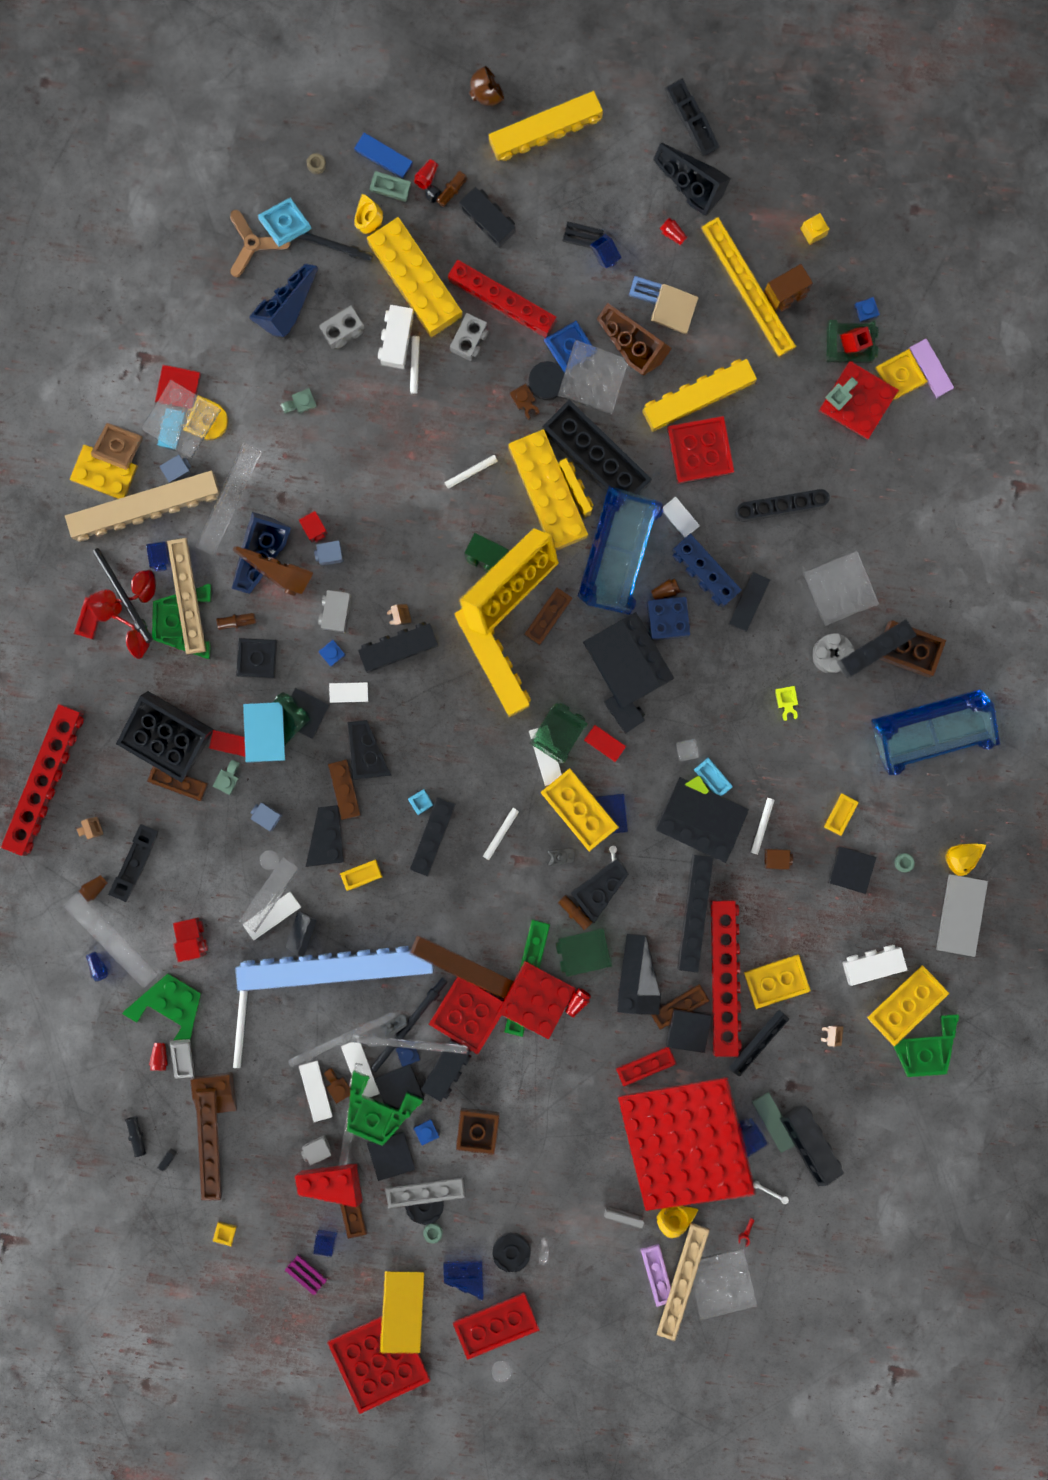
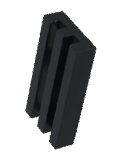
M567 221L563 242L600 250L604 230ZM570 228L576 229V230H580V231H584V232H588V233H592V234H596V235H599V237H598V236H594V235H590V234H586V233H582V232H578V231H574V230H570ZM568 234L598 242L595 244L568 237Z

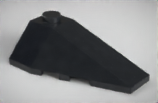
M664 143L659 144L653 159L663 173L676 184L675 188L688 199L687 203L704 216L708 215L724 195L731 179L717 168Z
M627 934L618 995L617 1012L646 1015H659L661 994L646 935Z

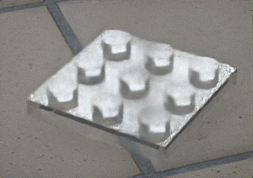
M578 340L574 341L558 396L611 415L626 371L627 363L625 359Z
M170 380L141 429L192 459L221 409Z
M858 551L803 573L825 626L879 604Z
M743 1248L701 1258L692 1285L701 1320L757 1307Z

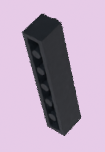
M692 854L677 969L680 971L695 973L699 971L714 857Z

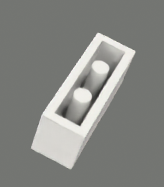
M390 305V310H386L385 322H387L386 329L382 330L381 340L384 343L383 348L380 347L378 352V359H381V365L404 369L414 317L412 308Z
M895 944L883 947V951H867L865 956L858 957V955L846 957L847 961L842 963L848 984L852 986L907 971L902 949L895 947Z

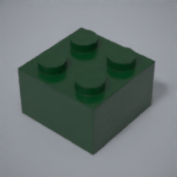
M474 533L464 555L467 563L474 567L480 565L488 573L509 552V549Z

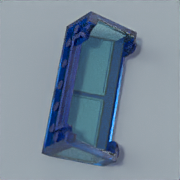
M608 487L578 597L588 606L628 615L634 610L636 599H634L632 592L653 521L660 518L663 513V504L661 502L615 487Z
M981 689L871 720L882 764L889 776L901 774L907 764L975 745L983 749H992L994 746L1000 745L994 703Z

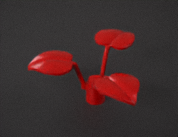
M150 569L140 571L133 577L131 589L135 595L128 597L130 601L139 598L140 602L146 603L153 598L156 590V580ZM109 589L100 590L87 598L84 603L90 608L97 620L105 622L112 617L132 628L126 634V645L134 658H142L150 643L145 642L141 633L137 632L132 623L118 616L122 611L121 599H116L114 592Z

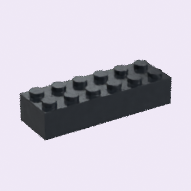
M570 399L542 426V430L544 429L546 435L624 510L651 483L652 478Z

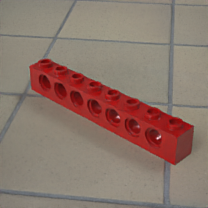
M58 704L1 845L2 849L20 856H27L33 850V839L41 830V825L39 824L42 817L45 818L48 812L47 804L49 800H52L55 795V784L62 777L63 772L61 769L63 764H66L69 760L70 754L68 752L77 740L76 732L83 725L84 713ZM68 722L70 729L64 733L62 725ZM58 740H61L63 744L60 750L55 748V743ZM50 758H53L55 760V766L53 768H49L48 766V760ZM43 776L48 778L46 786H43L40 782ZM37 793L41 796V801L38 804L33 801V797ZM29 811L34 815L31 822L26 819V814ZM22 829L27 834L24 840L19 837V832Z
M710 900L713 1055L715 1057L738 1056V1051L742 1050L741 1040H738V1032H741V1020H738V1013L741 1012V1002L737 1001V993L741 991L740 982H737V974H740V962H737L736 956L740 954V945L736 943V935H739V924H736V916H739V905L734 900ZM723 915H728L730 917L729 924L722 925L720 918ZM729 934L730 942L725 945L722 944V935ZM725 953L731 956V960L727 964L721 962V957ZM724 973H730L731 980L728 983H723L721 980ZM725 992L731 993L732 997L729 1002L722 1001V995ZM731 1012V1020L723 1021V1013ZM726 1031L732 1032V1038L729 1041H724L722 1038L723 1033Z

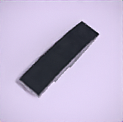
M683 78L665 87L674 108L702 156L719 148L718 141L704 112H701Z

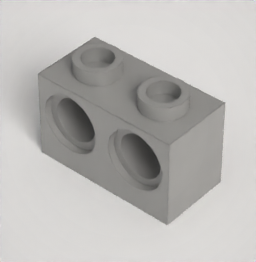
M352 306L319 325L320 330L332 349L336 347L341 348L347 343L348 339L359 337L365 329ZM350 320L356 322L352 328L346 326V323ZM334 330L340 332L336 338L330 337V333Z
M466 313L450 346V351L469 361L472 360L473 356L477 357L481 349L479 344L481 340L486 339L489 332L487 322ZM472 326H478L480 328V330L477 333H472L469 331V329ZM464 343H470L472 346L469 350L461 348Z

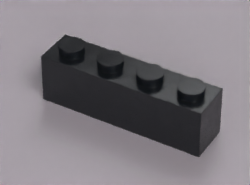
M907 619L842 658L837 664L846 678H849L917 635Z
M422 622L415 625L413 630L403 629L397 632V636L390 638V635L380 638L378 643L372 644V642L361 645L362 649H359L358 652L365 671L369 673L438 647L439 645L431 624Z
M437 797L410 870L427 877L429 876L456 804Z
M806 1105L795 1107L780 1118L817 1186H828L844 1174L841 1163L835 1158L831 1145L826 1142L821 1128L814 1121L813 1114Z

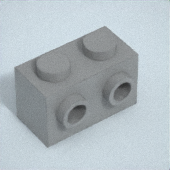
M327 590V594H323L322 606H324V611L320 613L318 622L323 630L340 633L346 632L351 594Z

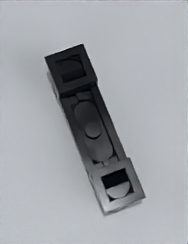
M142 824L139 825L130 851L108 895L127 902L146 865L158 831Z

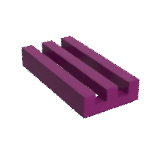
M299 1254L285 1269L288 1274L313 1295L327 1281L320 1272ZM296 1262H300L306 1269H308L314 1276H316L320 1280V1282L318 1283L315 1279H313L307 1272H305L299 1265H297ZM292 1267L295 1268L301 1275H303L309 1282H311L315 1286V1288H313L307 1281H305L300 1275H298L292 1269Z

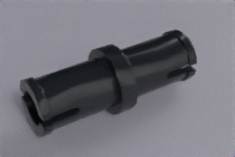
M133 1116L125 1119L129 1132L128 1140L131 1141L134 1157L146 1155L142 1139L144 1135L140 1131L138 1117Z

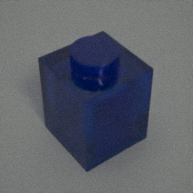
M603 235L590 244L599 264L605 268L616 265L617 261L622 258L612 238L607 235Z
M165 541L146 544L150 568L160 572L166 571L167 567H171L168 544Z
M318 1230L313 1254L332 1257L335 1250L337 1233Z

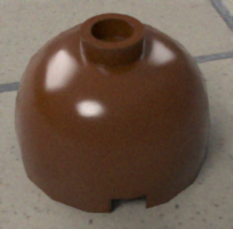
M488 66L481 67L473 74L470 81L471 91L469 93L474 101L478 100L481 105L494 106L505 99L500 84L496 83L494 80L495 75Z

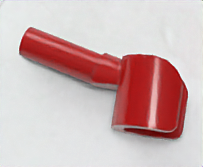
M751 1218L746 1230L738 1236L739 1244L741 1239H747L745 1247L750 1244L749 1234L755 1221Z

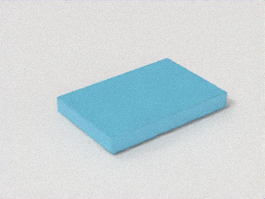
M283 703L243 704L246 763L285 761Z

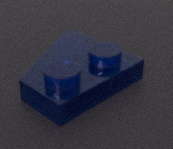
M482 1260L443 1262L444 1284L456 1287L466 1294L469 1293L476 1296L477 1299L484 1300Z

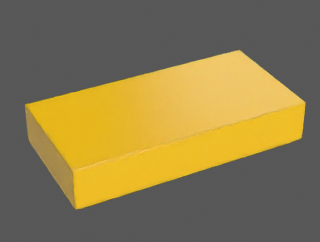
M841 793L824 828L842 836L859 802Z
M376 859L340 873L346 891L383 877Z

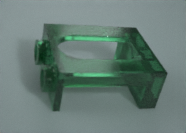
M829 320L827 323L826 362L851 361L853 363H872L875 357L878 356V346H875V338H878L879 329L875 327L876 321H872L871 324L837 323V320ZM868 327L873 345L868 347L866 351L861 353L837 352V334H843L855 328Z

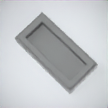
M190 1039L171 1041L170 1049L175 1079L194 1077L195 1071Z
M606 1207L604 1212L605 1218L643 1228V1217Z

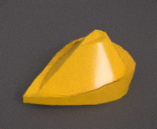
M362 194L355 215V226L362 233L368 234L381 226L383 211L376 202Z
M958 844L950 847L945 855L948 867L957 876L969 874L980 860L986 845Z
M686 1206L662 1208L656 1218L659 1229L669 1238L679 1237L688 1229L699 1209Z

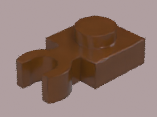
M526 383L509 393L518 410L525 409V417L528 420L531 419L529 415L531 410H534L539 415L538 407L531 404L535 402V398Z

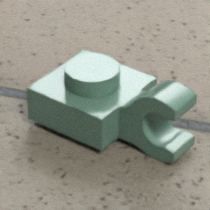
M852 377L843 387L838 383L825 399L840 411L853 397L849 392L858 382Z
M309 388L293 394V401L281 404L284 414L295 409L301 414L317 407Z
M231 760L227 771L220 770L213 787L231 795L239 780L235 773L240 763Z

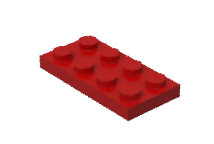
M525 1292L453 1321V1326L467 1360L539 1331Z

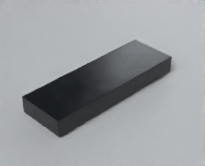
M755 572L752 573L729 625L747 632L770 579Z

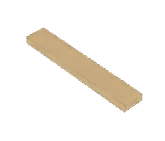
M187 538L167 541L186 654L206 652Z
M694 1223L690 1225L659 1324L658 1336L673 1341L676 1340L710 1231L708 1228Z

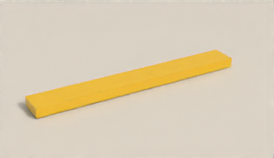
M719 217L703 225V232L778 357L794 349L796 345Z

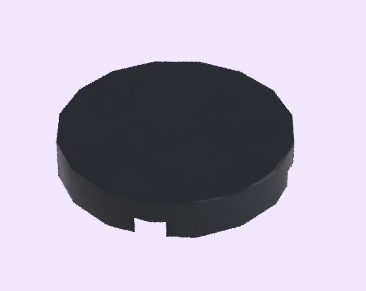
M544 361L533 367L528 381L534 395L544 400H550L561 395L567 380L565 372L557 363Z
M444 1201L408 1205L405 1208L407 1215L412 1221L421 1225H428L440 1218L443 1212Z
M517 1233L503 1234L493 1245L492 1255L494 1263L504 1272H518L526 1267L530 1260L531 1250L529 1243L523 1236Z

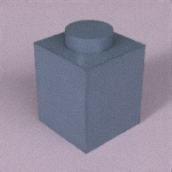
M180 455L159 466L169 483L185 479L192 474L189 470L192 468L187 458L183 459Z
M340 541L316 544L317 550H314L315 560L319 561L321 566L344 562Z
M265 803L256 804L251 811L253 815L251 819L269 831H273L283 816Z

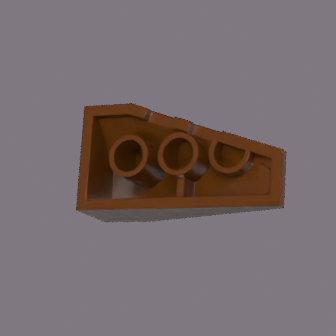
M609 303L606 304L597 317V320L616 345L626 363L643 376L661 365L672 349Z
M238 546L233 547V551L278 587L284 589L285 594L294 597L296 594H302L313 575V572L295 565L285 563L283 565L277 559L264 558L259 553Z

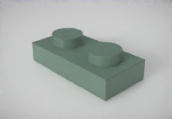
M375 171L369 190L370 192L406 202L412 183L411 181Z

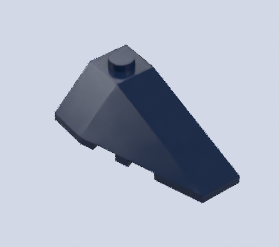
M304 264L288 278L286 286L277 288L274 291L275 295L270 300L266 301L264 299L249 318L274 336H286L298 318L318 267L316 265Z
M252 512L242 548L259 553L264 558L275 559L285 547L291 527L271 517ZM239 556L231 589L250 594L263 577V574Z

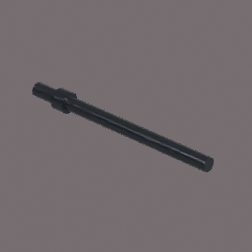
M307 232L298 236V238L347 253L350 257L356 259L359 257L368 261L373 260L374 254L360 250V247L354 245L350 247Z
M94 549L93 554L134 621V627L137 632L141 633L145 642L150 643L153 641V638L147 630L146 622L140 618L100 549Z
M442 977L435 987L427 992V997L408 1019V1025L396 1034L370 1068L374 1072L378 1071L432 1001L437 1000L440 996V991L448 983L445 978Z

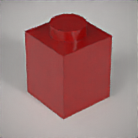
M868 327L855 328L840 334L845 353L858 352L873 345Z
M316 511L299 519L311 542L315 541L318 543L326 538L325 535L328 532Z

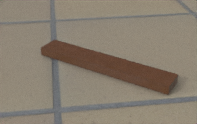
M421 936L416 937L410 955L505 999L514 982Z
M196 1089L201 1201L221 1200L216 1089Z

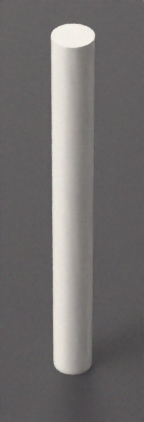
M247 990L240 991L233 1068H241Z

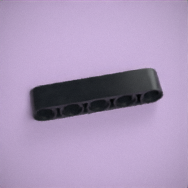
M817 489L743 502L737 507L735 516L741 522H748L823 508L829 502L830 495L824 489ZM822 495L824 503H818L815 496ZM797 498L804 499L806 505L804 507L799 506ZM779 501L786 503V510H781L778 507ZM759 505H766L768 512H760ZM747 508L749 516H742L740 509Z

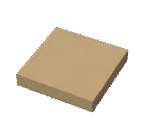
M662 284L651 321L686 334L698 297Z

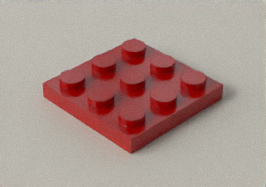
M849 361L834 387L838 383L843 387L853 377L858 382L849 392L853 397L840 411L827 400L824 401L819 411L868 440L899 390Z
M724 416L667 427L677 483L734 473Z
M524 961L498 1013L549 1040L576 988Z
M457 977L428 1025L474 1053L479 1054L502 1016L498 1013V1010L503 1001L486 990Z

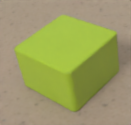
M696 776L685 784L703 794L709 792L700 776Z

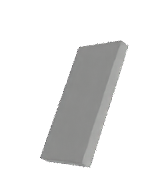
M948 875L936 950L975 957L988 881Z

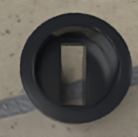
M429 186L430 190L426 189L425 196L431 203H435L442 191L436 186Z

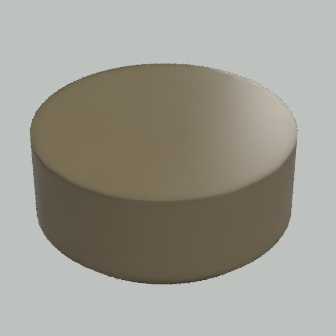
M314 153L308 157L307 166L309 171L313 174H320L326 169V161L321 154Z

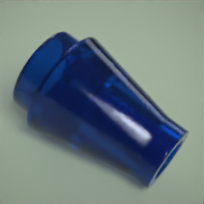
M96 952L85 956L91 979L94 978V981L98 982L109 976V969Z

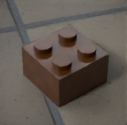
M799 264L768 282L764 294L775 312L778 310L782 312L791 306L790 303L797 300V302L805 299L807 293L810 292L813 282L803 265Z
M461 1107L456 1150L495 1155L499 1112Z

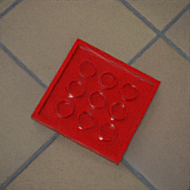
M382 1316L327 1342L359 1414L430 1382V1377L419 1353L380 1352Z

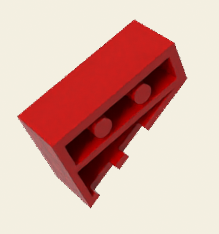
M357 1163L301 1170L295 1175L297 1193L300 1196L352 1207H358L363 1202Z

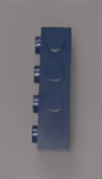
M691 533L673 548L672 552L674 554L672 556L679 564L682 562L687 567L685 570L692 578L695 576L699 580L698 585L703 591H709L712 595V601L717 606L721 605L724 607L742 591Z

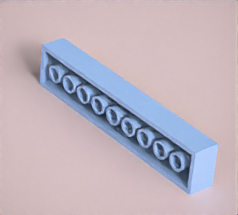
M408 946L397 947L395 951H389V948H379L373 953H370V949L359 950L357 954L345 951L339 952L338 956H332V953H323L318 955V958H313V955H304V957L301 956L296 960L293 959V956L282 957L279 961H274V958L263 959L260 963H255V960H246L236 967L237 990L430 974L434 971V965L410 955L411 949Z

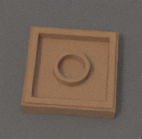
M106 423L91 452V457L127 470L143 438L138 434Z

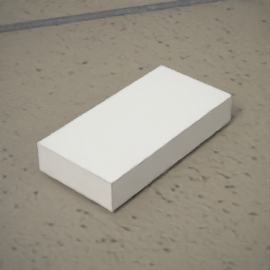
M676 497L661 508V511L684 538L700 527Z
M368 682L329 683L330 703L369 702Z

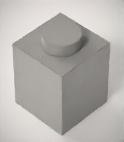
M326 1135L304 1144L302 1147L303 1151H301L304 1161H308L310 1165L331 1156L333 1153Z

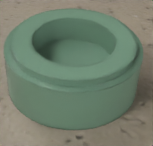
M901 853L895 858L894 864L898 871L906 873L914 868L915 861L910 854Z
M437 1223L426 1225L423 1232L425 1240L429 1243H437L441 1240L443 1235L442 1227Z

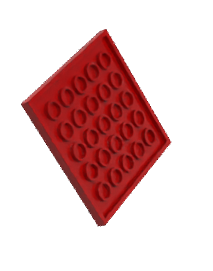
M728 1077L618 1097L645 1211L749 1196L756 1193Z

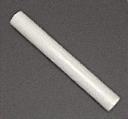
M412 336L411 394H418L419 336Z
M493 455L444 482L447 489L498 462L497 458Z
M767 798L750 853L757 855L759 853L774 799Z
M512 808L485 851L483 857L487 860H490L518 815V810Z

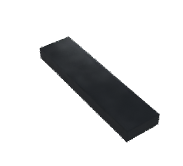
M778 1010L728 1068L737 1076H741L789 1021V1018L782 1011Z

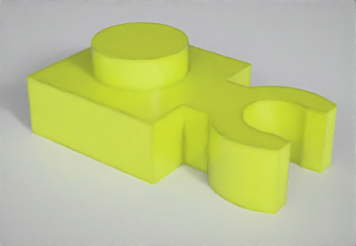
M795 686L775 689L778 708L784 707V712L782 713L783 720H787L788 712L793 714L794 719H797L798 714L793 709V706L798 705Z

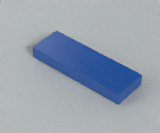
M363 133L354 148L356 152L401 179H404L413 164V161L366 133Z

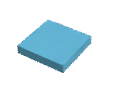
M291 198L258 215L259 220L278 247L311 230V225Z

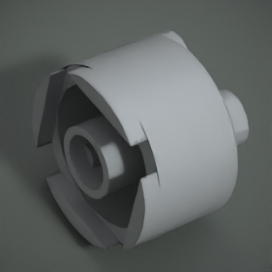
M836 633L826 635L819 639L813 647V662L822 672H840L842 670L837 662L854 651L853 646L843 635ZM832 650L836 651V657H830Z

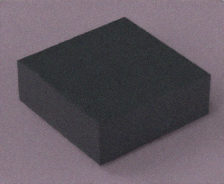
M171 1148L157 1168L162 1172L165 1171L176 1156V1151Z

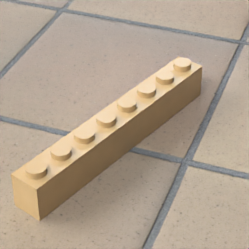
M208 471L65 515L71 538L81 542L88 540L89 536L94 534L96 536L107 534V530H121L130 523H133V525L143 523L146 518H160L162 513H176L185 506L188 508L198 506V502L215 501L218 496H221L215 474L212 471Z

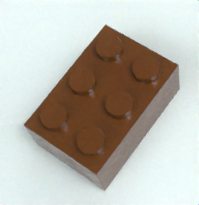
M893 620L889 621L887 623L885 631L897 625L899 622ZM912 628L917 636L879 659L930 678L934 676L946 640Z

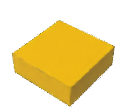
M218 1221L213 1242L232 1246L237 1226Z

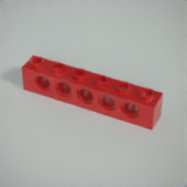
M458 259L448 274V281L451 284L545 338L548 337L556 324L557 317Z

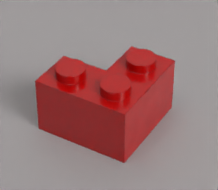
M199 917L173 923L177 941L173 943L177 962L207 955L208 943L206 939L203 940L202 932H204V925L202 921H199Z

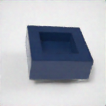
M414 1041L396 1048L402 1067L421 1060Z

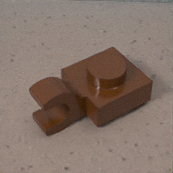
M332 1068L326 1070L324 1075L331 1083L326 1088L337 1104L350 1096L351 1088L344 1076L338 1079Z

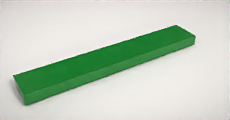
M531 920L520 969L524 961L540 969L550 924ZM507 1018L504 1032L523 1037L525 1027Z

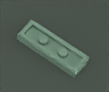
M769 1092L753 1100V1105L779 1151L782 1153L795 1146L780 1120L782 1115Z

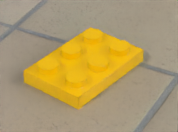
M83 444L69 480L116 499L126 497L138 466L130 463L128 469L125 470L91 457L93 448Z
M566 458L559 461L565 481L583 518L591 516L594 505L590 497L585 496V487L581 479H576V469L573 463H568Z

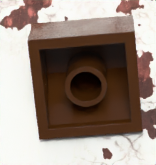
M232 1072L196 1076L190 1080L195 1108L196 1089H216L217 1113L237 1111Z

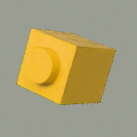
M821 213L803 222L801 231L809 245L825 237L830 230Z

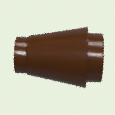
M675 578L672 580L668 579L651 590L655 600L675 597L681 592Z
M99 875L82 885V888L78 891L89 902L94 900L108 883Z

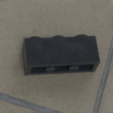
M474 187L459 202V207L500 248L515 234V222L509 216L505 217L501 213L502 209L496 203L492 204L488 200L489 196L484 190L481 189L479 191Z
M450 1038L422 1086L421 1091L439 1102L443 1098L447 1100L452 1091L449 1087L453 1081L457 1083L462 1074L459 1070L463 1064L466 1066L472 1057L469 1054L471 1050Z

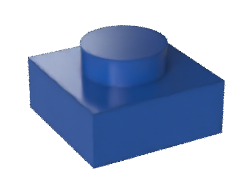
M874 297L855 303L860 323L879 317L880 314Z
M334 640L319 651L330 667L345 656V653Z
M432 1119L414 1127L421 1145L439 1138Z

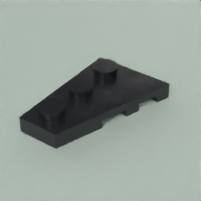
M367 720L347 722L353 780L392 776Z
M338 805L318 807L305 867L344 862Z
M616 858L574 889L571 894L592 922L595 923L629 873L618 858Z

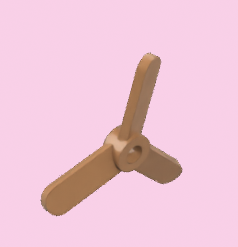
M233 210L231 212L230 219L245 244L230 272L234 277L241 276L253 253L259 249H287L290 246V241L278 247L272 237H257L253 234L240 211ZM251 241H255L253 246L249 245Z

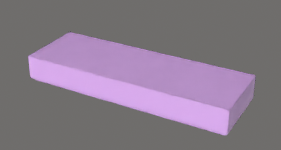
M927 339L909 348L936 398L954 389Z
M656 1244L642 1248L641 1253L655 1303L658 1307L666 1304L671 1285L660 1245Z

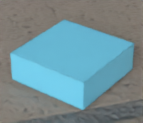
M425 789L408 798L417 815L434 806Z

